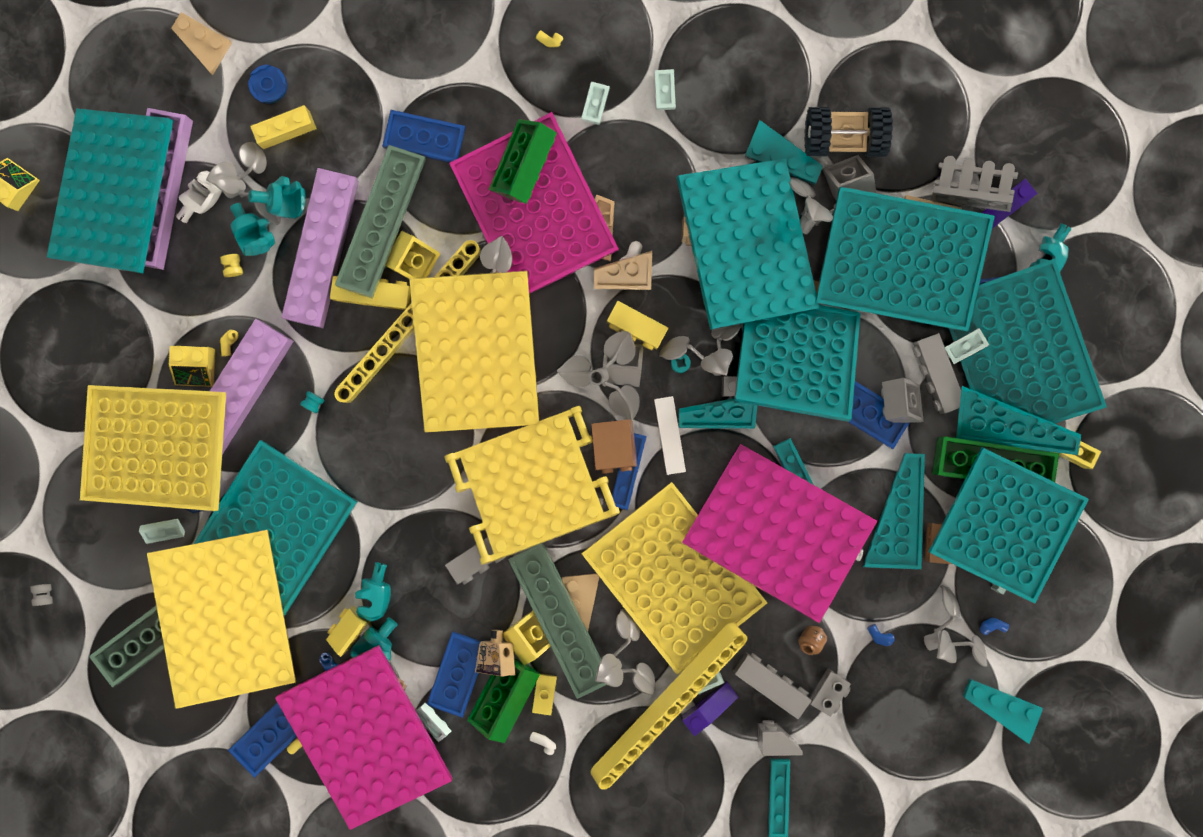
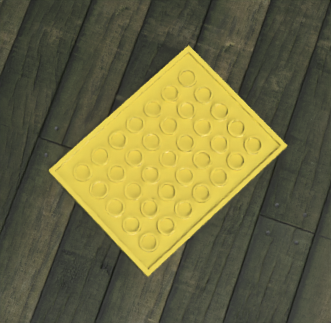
M515 271L409 279L425 432L525 426L539 423L528 272Z
M88 385L80 500L218 511L226 392Z
M671 482L582 552V555L678 675L727 624L735 623L737 626H740L765 606L767 602L753 584L682 543L698 514Z
M268 530L147 553L176 709L296 683Z

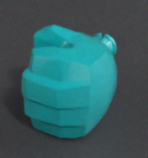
M284 176L279 177L274 183H270L266 192L250 190L248 195L249 202L266 204L267 212L278 217L298 218L305 207V189L297 181L290 184L289 178Z
M241 203L233 204L230 210L235 220L230 224V227L244 256H255L270 251V248L275 244V239L272 232L267 230V226L270 223L267 218H260L253 213L246 214Z
M1065 224L1059 225L1053 238L1043 236L1038 250L1052 256V259L1056 260L1059 272L1064 267L1069 253V248L1063 242L1072 230L1069 226L1066 228L1067 225ZM1037 259L1036 262H1032L1029 267L1038 265L1049 260Z
M375 562L372 578L362 579V589L355 593L356 599H367L372 603L371 607H357L356 613L361 618L369 621L378 620L387 611L391 599V587L383 582L387 568L386 564L381 565V563Z
M388 617L379 630L370 627L352 647L350 656L354 658L380 645L389 662L392 644L387 637L398 624Z

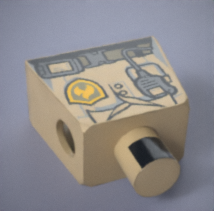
M491 630V641L480 642L475 672L496 676L515 675L513 644L502 641L503 630Z

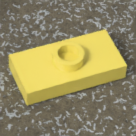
M540 674L536 683L532 713L551 715L557 676Z

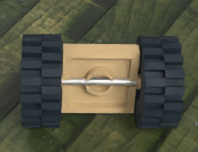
M808 107L804 130L806 156H828L829 152H864L866 157L888 156L893 136V118L889 107H869L866 112H830L831 109L829 107Z

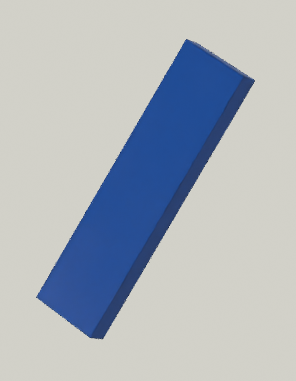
M634 433L637 467H632V471L621 472L620 468L618 469L612 497L616 507L628 510L647 436Z

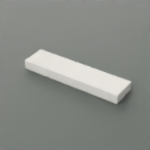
M672 396L654 399L666 474L686 472L674 398Z

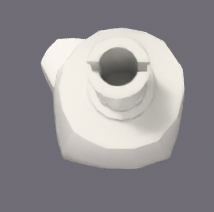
M209 171L200 172L196 177L197 181L193 179L188 183L189 190L179 195V200L183 203V207L176 217L178 219L183 217L182 222L187 223L193 212L205 213L213 207L220 197L222 191L206 181Z

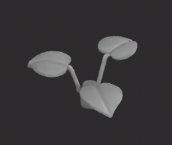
M253 141L244 143L239 148V159L244 166L248 167L247 171L240 177L237 176V170L234 165L229 162H221L212 168L206 178V181L218 187L228 198H234L238 195L241 198L248 196L249 193L244 192L246 185L242 179L252 170L260 174L266 168V156L263 150ZM254 202L257 211L262 217L267 218L272 224H280L281 217L268 213L266 204Z
M790 177V187L797 194L806 197V205L800 219L802 232L808 234L814 225L817 226L821 221H832L834 209L829 211L811 197H815L816 193L807 182L796 177Z
M503 236L488 243L481 250L480 260L484 267L493 269L490 273H505L512 266V253Z
M742 324L713 329L711 334L713 338H718V350L709 356L704 357L689 344L690 339L686 336H678L669 340L662 347L659 356L667 360H674L682 357L687 352V349H691L702 359L701 367L703 370L716 376L727 375L733 355L730 350L721 349V341H728L736 336Z
M628 331L615 333L608 338L604 345V354L612 359L602 368L590 371V361L584 356L576 355L568 359L557 370L565 381L576 387H585L592 383L593 385L603 384V386L616 389L617 391L612 392L609 396L610 408L620 416L630 420L635 418L640 403L636 389L630 385H624L620 389L618 386L607 382L609 378L607 368L614 361L620 365L630 363L635 356V344L631 333Z
M941 585L943 606L950 619L939 628L934 629L935 633L924 636L927 649L930 651L938 649V659L955 663L957 660L955 646L968 645L972 647V654L975 660L981 666L987 667L985 646L978 636H972V642L952 643L948 632L942 630L952 623L955 617H960V607L953 592Z
M620 609L616 618V629L619 635L627 640L614 654H606L602 657L595 681L611 687H618L623 682V673L631 672L634 673L632 680L636 688L645 694L652 695L655 693V677L652 669L645 663L637 664L636 670L621 669V661L616 658L630 644L631 640L637 641L640 637V627L625 609Z

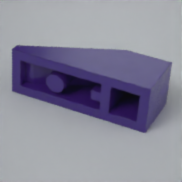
M1026 179L1011 188L1015 192L1010 212L985 209L982 212L983 214L995 216L992 229L1038 194Z
M726 681L681 715L682 720L691 733L696 736L739 697Z

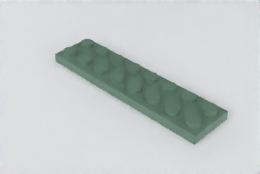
M391 145L388 146L337 277L336 287L373 299L426 159L424 156Z
M544 543L535 545L508 559L576 698L578 699L607 685L595 681L601 657Z

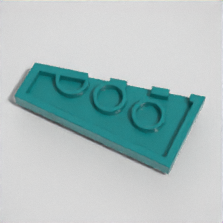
M759 120L745 157L756 162L786 158L789 175L815 185L823 165L812 157L806 156L805 152Z
M733 398L680 408L678 427L755 429L758 405L736 402Z
M969 678L963 697L1030 744L1043 708Z

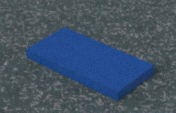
M390 110L382 147L387 149L391 145L426 158L450 163L459 158L466 127Z
M855 381L852 418L848 423L887 447L894 449L909 423H894L886 420L883 414V407H885L884 399Z
M452 631L427 702L428 706L463 718L478 676L475 668L481 641Z
M277 702L228 751L255 778L297 736Z

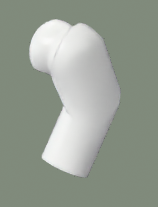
M638 241L632 242L627 254L619 260L641 254L642 244Z
M536 732L531 734L530 741L544 746L546 754H554L556 744L552 740Z

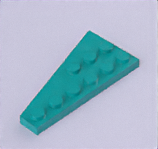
M962 386L956 438L1078 455L1081 434Z
M903 454L862 567L922 568L925 454Z

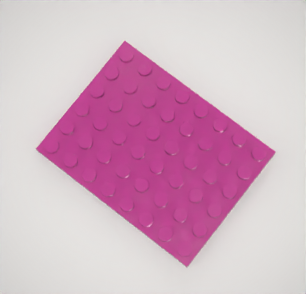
M552 112L535 120L554 130L557 134L527 204L513 201L488 190L513 131L449 163L487 243L496 240L500 236H503L508 243L512 253V266L507 272H528L529 294L619 250Z
M740 444L682 543L817 623H820L877 520Z
M380 645L275 697L350 830L451 782L453 779Z

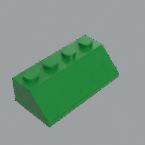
M518 119L488 190L513 201L527 204L535 183L539 179L541 169L547 160L550 148L554 144L557 132L541 122Z
M515 658V675H490L467 720L488 740L501 743L506 742L540 676L529 665L526 664L524 666L521 661Z

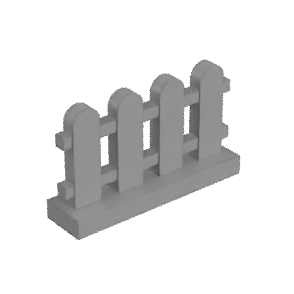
M947 156L944 159V163H939V169H942L940 180L935 181L932 201L1011 211L1015 190H1011L1012 181L1018 177V172H1014L1015 166L1013 164L1007 163L1003 166V170H995L994 162L986 161L983 164V168L975 167L973 159L968 158L964 161L963 165H956V159L953 156ZM954 171L961 172L959 183L952 182ZM973 173L981 174L979 185H971ZM993 176L1001 177L999 188L991 187Z

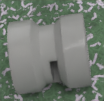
M51 584L30 586L31 593L33 594L32 606L53 603V598L50 596Z

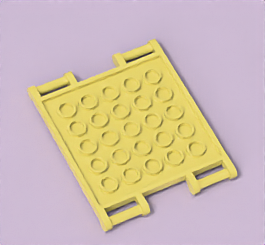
M580 406L541 420L537 424L522 427L444 457L446 463H449L456 484V493L472 489L483 523L474 525L469 530L473 534L478 547L481 565L488 564L620 513L607 483L609 481L605 476L592 482L580 447L592 443L593 439L587 431ZM572 416L575 418L582 437L578 441L569 421V418ZM461 459L469 482L463 483L456 460ZM597 487L601 488L609 510L603 512L595 490ZM486 530L494 554L488 555L480 531Z

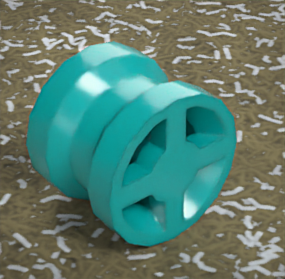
M686 354L678 359L671 360V367L677 373L686 372L691 365V361Z
M307 391L306 398L301 401L300 405L314 413H318V407L320 404H323L324 399Z

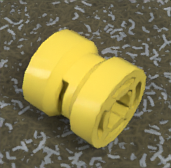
M229 254L220 257L221 264L224 265V277H235L243 274V269L239 264L241 261L239 254Z

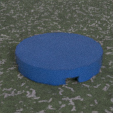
M262 65L252 71L251 77L248 80V87L256 100L261 103L272 104L278 102L285 95L287 80L280 69L271 65Z

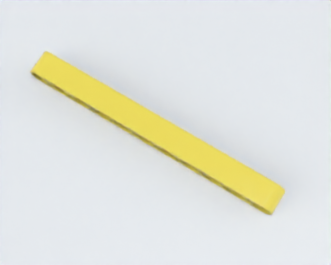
M473 240L463 243L434 277H443L446 274L450 276L464 275L480 256L481 250L478 244ZM469 246L476 247V252L472 255L466 252ZM457 260H462L464 263L461 269L454 268V263ZM412 303L336 388L334 395L339 402H352L415 331L414 320L410 327L404 326L406 318L411 317L413 320ZM397 331L400 333V338L394 342L391 336ZM382 346L387 347V353L384 356L379 354V349ZM373 360L375 366L369 371L366 368V364L368 361ZM356 375L362 377V382L359 385L354 383ZM344 389L349 391L347 399L341 397V392Z
M735 623L727 624L593 766L591 775L600 789L611 787L744 646L747 636Z

